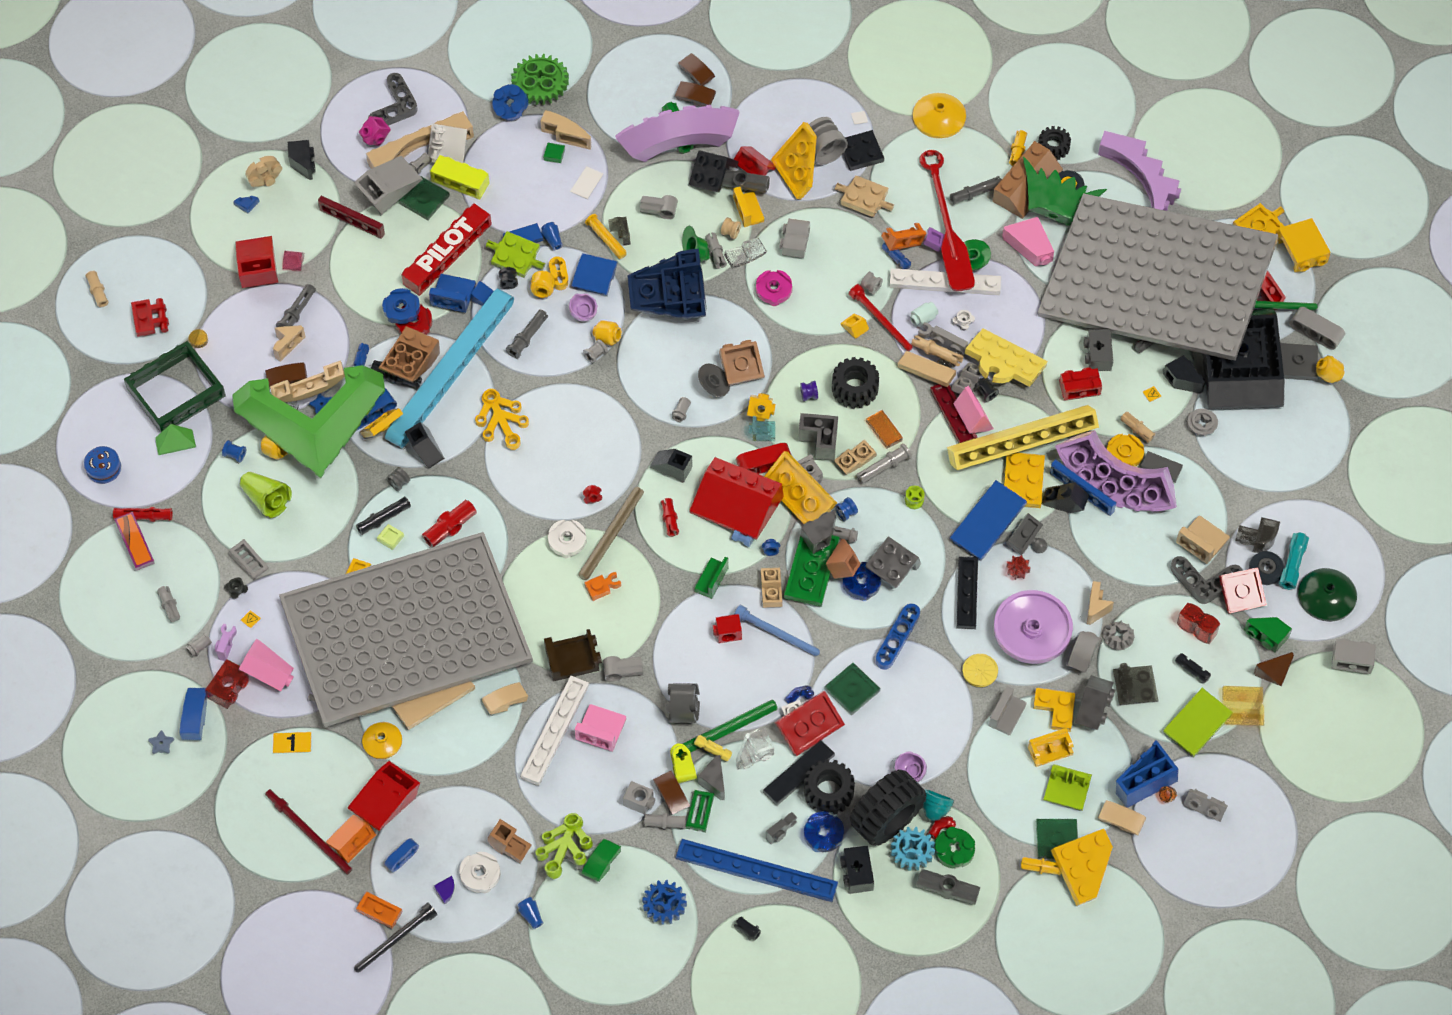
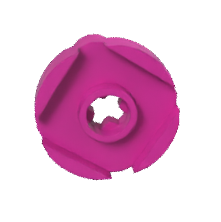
M767 270L757 278L756 293L762 301L769 303L771 306H777L791 296L792 280L787 273L781 270H777V272ZM770 285H778L777 289H771Z

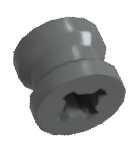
M397 467L393 474H389L386 477L388 483L397 491H400L404 484H408L411 481L408 474L400 467Z

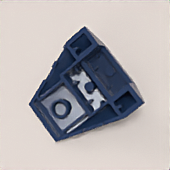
M699 248L679 251L675 253V256L666 260L664 258L651 267L647 266L627 275L631 310L685 319L706 316L707 306Z

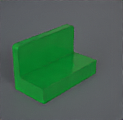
M712 557L710 558L694 588L696 593L710 599L714 597L729 568V558L724 557L722 562Z

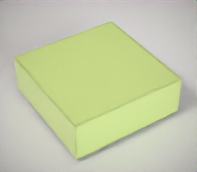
M388 524L377 537V541L394 550L403 539L404 533Z

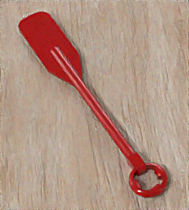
M927 150L921 154L919 162L924 169L930 170L946 232L941 246V253L949 286L954 291L970 290L975 286V279L967 247L952 229L938 169L944 164V157L939 151ZM926 156H937L938 164H926Z

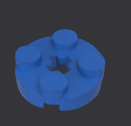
M514 84L502 86L494 92L492 102L494 112L507 121L520 118L522 116L521 113L528 107L527 94ZM509 99L514 100V102H512L511 106L509 107L507 101Z
M400 288L391 291L390 295L387 298L385 297L382 303L384 315L390 323L404 324L413 322L417 319V315L420 312L418 296L411 293L408 289ZM401 303H403V305L406 306L403 309L397 308L400 306Z

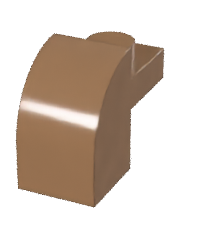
M499 819L487 839L488 843L500 854L505 853L521 863L532 845L515 834L516 828Z

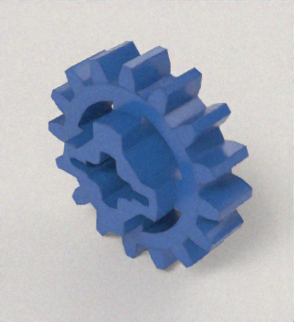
M658 880L657 886L650 884L651 891L645 890L646 897L642 899L643 904H645L643 905V910L648 911V918L653 916L654 923L659 919L662 925H664L665 920L672 924L673 918L679 920V913H685L683 907H687V901H685L686 893H682L681 886L676 888V882L669 885L668 880H665L664 884H661Z

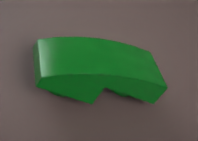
M603 839L588 859L582 874L600 882L610 870V864L620 854L621 846Z

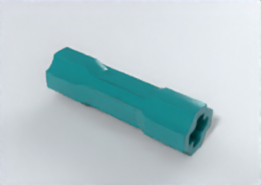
M1298 532L1292 535L1289 556L1279 581V585L1283 589L1291 590L1296 588L1299 578V567L1309 541V537L1304 533Z

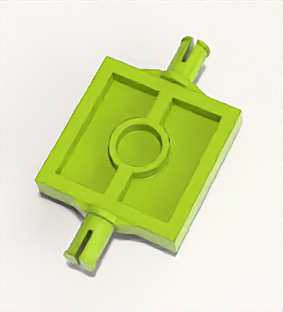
M507 231L499 243L488 240L486 243V247L495 250L491 264L499 268H515L518 276L525 278L528 270L533 266L541 270L545 267V263L536 260L540 245Z

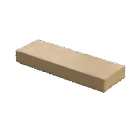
M906 351L898 362V368L945 387H948L956 376V370L909 351Z

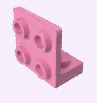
M590 704L582 723L577 722L575 738L576 740L613 752L625 724L626 716Z

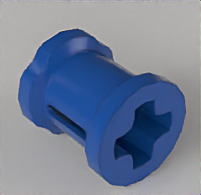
M228 440L222 449V456L232 457L240 463L243 461L247 449L245 446L240 447L232 444V441Z

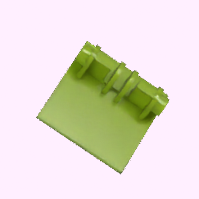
M1053 764L1043 800L1083 811L1092 774Z

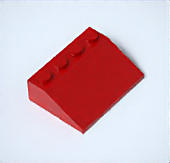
M714 457L703 476L689 512L757 540L784 497L782 483Z

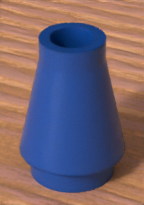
M554 222L544 224L541 227V234L551 245L552 249L558 250L562 248L563 244L558 225H555Z
M532 897L521 901L517 905L519 908L518 912L533 929L544 924L536 900L533 901Z

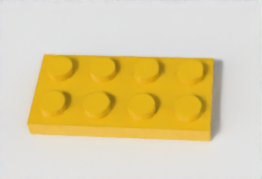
M784 451L764 476L782 483L784 497L781 501L803 524L818 519L825 512H831L837 504L789 452Z

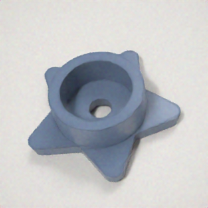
M162 730L158 733L157 737L149 738L148 741L153 745L152 753H169L170 744L174 741V738L165 736Z

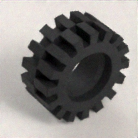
M1051 126V129L1046 127L1045 130L1041 131L1038 143L1048 148L1057 160H1060L1061 157L1065 158L1066 154L1068 155L1071 145L1069 132L1066 133L1064 128L1060 130L1061 127L1059 126L1057 129H1055V126ZM1057 140L1061 145L1051 146L1048 144V141Z

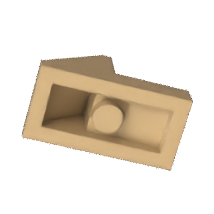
M298 325L275 328L276 337L279 339L273 347L275 358L281 362L306 337L304 327Z
M1093 581L1087 617V624L1089 625L1110 613L1113 609L1114 602L1102 600L1103 590H1100L1101 582Z

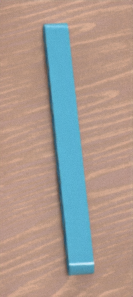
M498 288L491 294L402 410L403 415L397 418L388 428L385 434L386 440L401 448L406 446L409 439L405 431L417 423H423L510 310L514 303L512 295Z

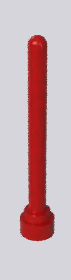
M859 284L853 286L848 293L853 300L860 301L907 351H911L912 345L865 296L864 289Z

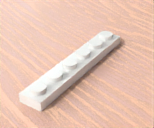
M891 268L890 288L1000 296L1001 276L973 274L975 286L972 289L954 291L949 286L946 272Z
M570 676L520 775L521 779L538 786L540 785L589 687V682Z

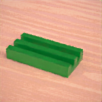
M694 790L686 829L693 828L695 831L702 830V832L706 833L714 793ZM699 795L702 797L698 809V814L696 822L692 823L695 806ZM709 797L703 825H700L705 799Z

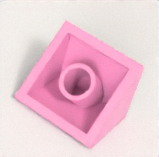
M969 386L965 387L953 404L969 433L993 430V426Z

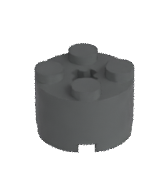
M669 683L668 695H670V701L666 702L669 722L697 723L700 712V701H698L697 696L700 695L698 684Z

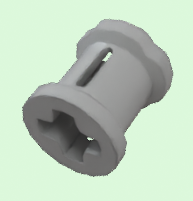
M598 339L589 349L583 350V353L591 363H595L598 357L608 353V349Z

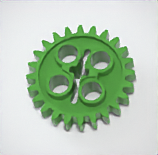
M535 54V58L529 55L528 61L522 59V64L517 63V68H513L514 73L511 74V82L519 86L527 94L529 104L535 101V104L538 105L539 101H542V104L545 105L547 100L552 103V98L558 100V95L563 96V91H567V85H569L567 67L563 66V62L558 63V58L552 60V55L548 58H545V54L542 57Z

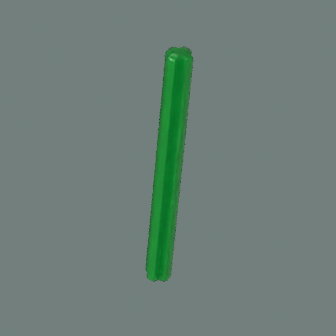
M769 700L701 734V736L705 737L707 741H715L776 711L777 704L774 700ZM697 737L683 743L690 753L700 748L694 744ZM679 749V753L676 755L681 758L685 752Z

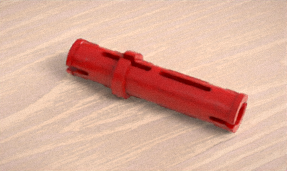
M172 508L113 509L114 519L133 512L136 520L155 522V520H172L173 518Z

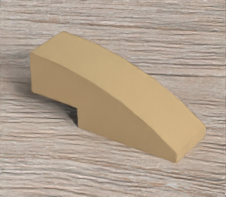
M545 110L541 119L542 132L556 135L557 142L591 150V136L583 128L564 116Z

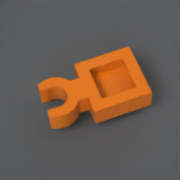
M616 572L610 573L606 579H604L603 575H600L585 582V587L592 601L610 594V588L617 589L621 587L620 580L617 582L612 581L617 578Z

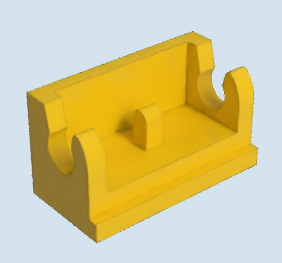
M1067 728L1029 740L1028 750L1035 766L1038 767L1072 756L1074 753L1072 747L1074 746Z

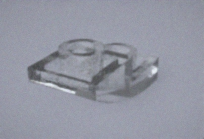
M756 238L744 241L741 247L726 250L724 256L733 269L762 257L767 251L760 239Z

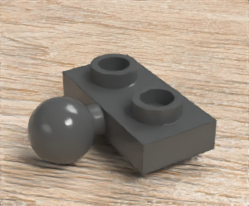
M1029 513L1024 516L1006 543L1020 555L1024 554L1030 544H1032V548L1036 553H1044L1048 547L1044 539L1035 538L1043 524Z

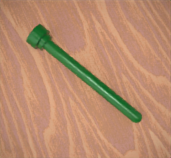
M1256 301L1254 308L1298 310L1299 307H1305L1309 310H1317L1318 305L1316 303Z

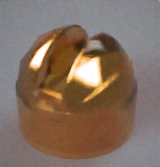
M1164 786L1159 791V798L1163 802H1172L1177 796L1175 788L1171 786Z

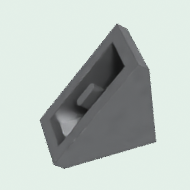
M716 755L700 773L698 782L707 791L714 793L715 797L725 800L720 755Z

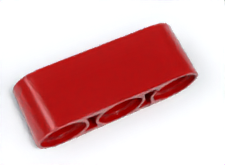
M778 443L742 453L735 460L739 467L762 474L770 470L784 451L790 454L791 452L787 443Z

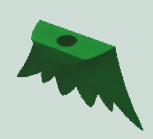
M1023 156L1028 183V210L1071 226L1083 193L1099 197L1107 190L1098 189L1085 193L1087 185L1075 190V177H1071L1061 183L1057 170H1054L1047 179L1042 168H1040L1039 174H1037L1030 162Z

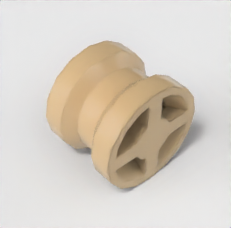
M727 217L721 227V234L724 236L729 235L732 239H736L741 229V222H734L731 218Z

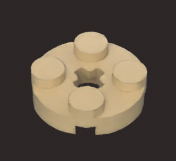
M264 156L259 158L260 162L256 164L255 162L251 163L246 170L245 175L252 187L273 185L275 179L282 171L281 164L274 156Z

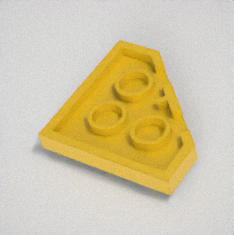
M806 122L799 126L771 159L796 199L800 200L813 185L817 138L810 125Z
M1105 829L1098 830L1051 850L1076 906L1089 902L1098 895L1113 848Z

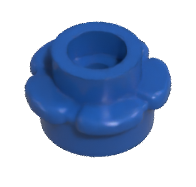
M767 539L761 547L765 555L774 556L779 553L781 545L775 539Z

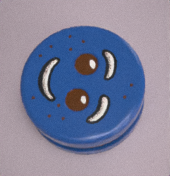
M99 446L90 450L85 456L84 467L92 481L105 484L119 476L121 462L114 449L107 446Z

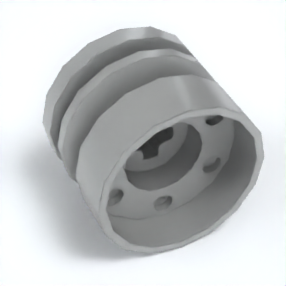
M820 117L809 123L817 136L815 162L819 165H826L838 159L845 152L848 142L843 134L838 131L832 119Z

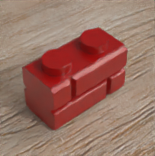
M1087 367L1075 372L1067 370L1060 374L1059 384L1063 400L1101 395L1102 382L1098 368L1092 369Z

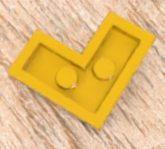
M1036 688L1033 709L1053 711L1051 729L1061 730L1067 728L1068 732H1071L1075 693Z

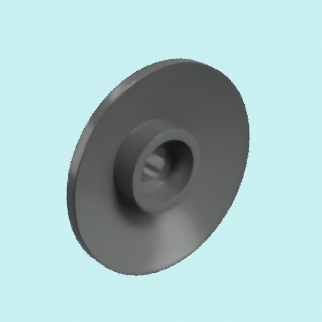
M710 363L704 364L699 368L698 378L700 384L709 394L723 397L729 392L730 386L727 385L725 372L721 368Z

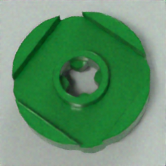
M949 827L941 832L935 841L936 857L942 865L948 868L956 869V867L967 866L975 854V840L968 832L959 828ZM951 845H958L960 851L955 850L952 852Z

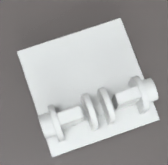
M432 124L428 152L432 162L435 163L439 155L463 163L467 129Z

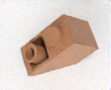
M845 539L840 540L826 563L834 579L853 577L861 564Z

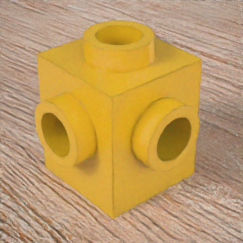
M758 393V396L750 395L747 415L753 416L754 420L758 421L769 419L770 415H774L776 404L772 403L773 398H769L770 395ZM763 405L765 409H760L759 406Z

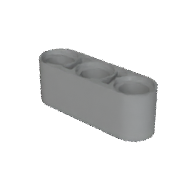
M1299 307L1289 321L1290 326L1294 330L1331 350L1336 349L1345 336L1343 328L1305 307Z

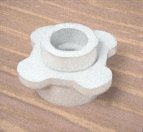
M960 310L957 313V317L953 318V323L960 325L964 330L968 329L970 323L975 321V317L967 310Z

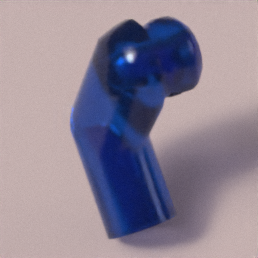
M808 685L795 687L784 700L787 704L795 702L800 696L810 699L814 696V691Z

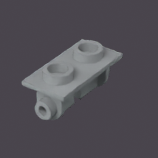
M1190 789L1184 806L1221 822L1224 812L1228 805L1224 804L1225 801L1222 802L1213 797L1208 799L1207 794L1197 789Z

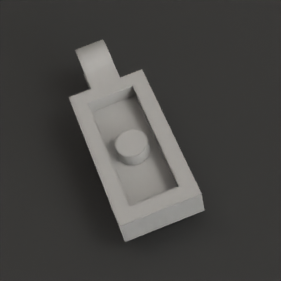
M923 323V328L927 331L919 329L918 336L922 338L931 337V340L935 341L937 345L943 346L964 357L968 341L938 326L932 327L929 323Z

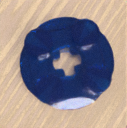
M861 562L853 577L843 578V589L846 593L862 601H867L875 596L881 587V578L866 568L868 562ZM863 577L866 578V579H865V582H866V583H864V584L858 583V582H859V581L857 580L858 578H859V579H862Z
M817 812L809 817L804 826V839L814 852H830L842 844L844 826L836 815H830L829 812ZM821 828L829 830L826 836L819 834Z

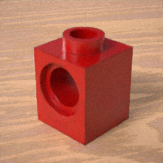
M739 614L716 617V625H712L714 637L718 636L719 643L742 640Z

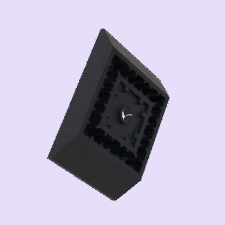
M1273 308L1253 309L1240 346L1245 347L1248 350L1247 352H1238L1236 361L1202 353L1208 409L1284 407L1285 379L1277 314Z

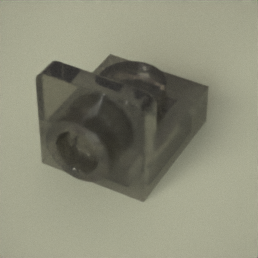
M615 217L609 219L610 232H618V238L622 239L623 246L631 245L627 218Z

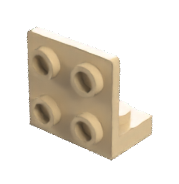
M1198 516L1188 528L1183 526L1180 529L1176 543L1208 564L1226 544L1230 536L1202 516Z

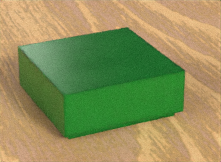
M548 142L543 156L544 161L561 163L565 152V145Z

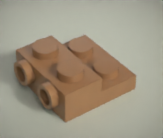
M745 340L740 342L739 345L726 344L720 348L719 355L728 386L764 379L765 375L756 341Z

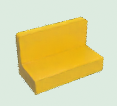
M741 187L733 188V199L743 226L747 227L764 222V216L755 193L743 194Z

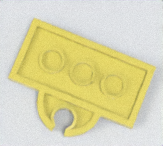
M984 328L966 347L964 353L980 361L979 372L985 379L988 377L989 372L996 373L992 380L994 383H1006L1015 379L1029 387L1045 369L1048 362Z

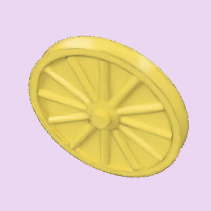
M974 654L966 659L962 672L969 684L976 687H986L996 680L998 666L992 657L986 654Z

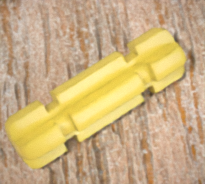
M698 735L694 742L696 746L703 747V750L715 756L720 755V758L724 761H729L732 756L730 750L723 749L722 746L711 740L707 741L701 735Z

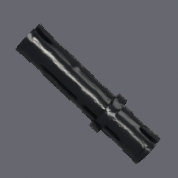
M404 496L383 510L370 514V517L356 524V528L363 535L375 527H380L388 519L410 508L411 504Z

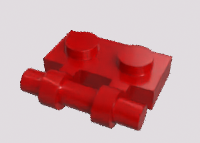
M162 298L156 299V304L151 305L150 299L131 302L137 337L155 334V327H160L163 333L168 332L169 319L166 317L165 312L167 308ZM152 313H158L159 318L153 319Z

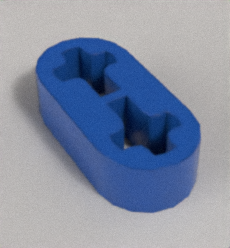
M412 838L407 839L387 858L384 865L391 872L397 871L417 852L419 845Z

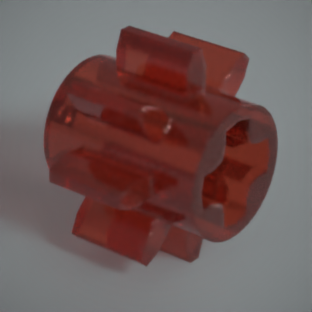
M1022 555L1018 557L1012 556V562H1007L1006 567L1009 568L1007 574L1012 575L1014 580L1021 577L1025 579V573H1030L1031 569L1028 566L1029 560H1025Z

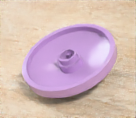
M1026 590L1015 593L1002 602L995 615L994 634L999 646L1009 656L1024 663L1039 664L1057 658L1066 650L1072 637L1073 622L1067 607L1058 598L1043 591Z

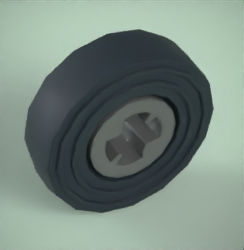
M1262 551L1252 557L1249 569L1258 568L1262 585H1271L1280 580L1284 564L1277 554L1270 551ZM1265 565L1269 566L1268 571L1264 570Z

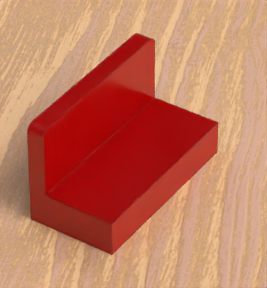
M741 146L734 160L739 161L738 166L747 173L766 176L769 170L776 169V166L751 146Z

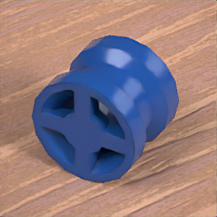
M849 497L845 498L843 503L835 505V511L843 521L848 520L850 515L858 513L856 504Z

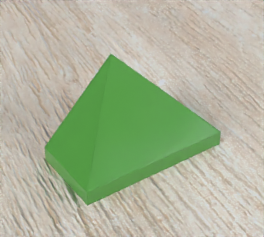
M170 424L155 437L158 455L196 447L193 430Z

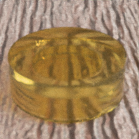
M201 329L192 331L189 335L191 346L194 348L206 346L208 343L207 333Z

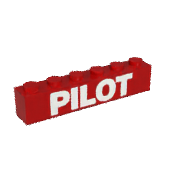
M475 203L466 208L463 214L458 219H455L446 231H443L434 243H431L422 255L416 257L410 267L404 269L401 274L403 285L420 296L440 274H443L492 225L491 214Z

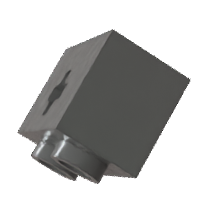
M1088 330L1087 337H1084V348H1087L1088 352L1085 353V364H1089V367L1092 369L1098 368V371H1112L1113 350L1111 330Z

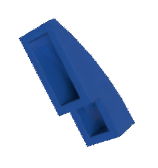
M208 688L187 689L179 732L182 740H202Z

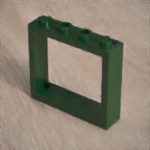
M188 341L177 345L167 353H163L156 360L145 364L141 369L130 373L129 376L124 378L127 390L160 433L170 424L178 426L226 397L223 385ZM189 357L211 387L158 418L136 388Z

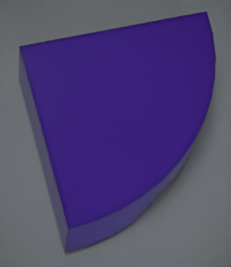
M452 876L434 885L444 904L450 901L454 893L455 884Z

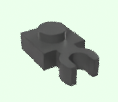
M791 812L783 820H779L766 831V840L770 844H773L775 841H781L786 836L787 829L797 823V816Z

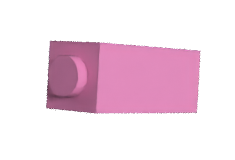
M1038 217L1004 227L1003 239L1034 266L1047 265L1053 262L1054 250Z
M258 639L251 646L239 670L279 691H282L284 686L288 687L294 677L291 675L294 668Z

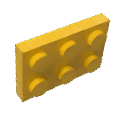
M1027 453L1006 455L1004 486L1027 501L1024 507L1041 508L1045 455Z

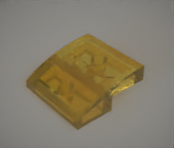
M1222 687V703L1233 712V715L1225 722L1226 725L1264 726L1263 687Z

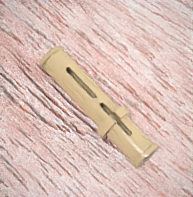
M918 335L914 336L916 339H912V346L923 350L925 354H932L955 366H960V363L963 361L962 355L937 345L933 340L928 341Z

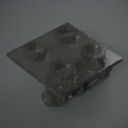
M1121 663L1118 669H1113L1119 705L1159 701L1152 665L1130 667L1127 663Z

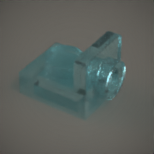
M753 416V423H749V434H753L752 441H775V421H756V416Z

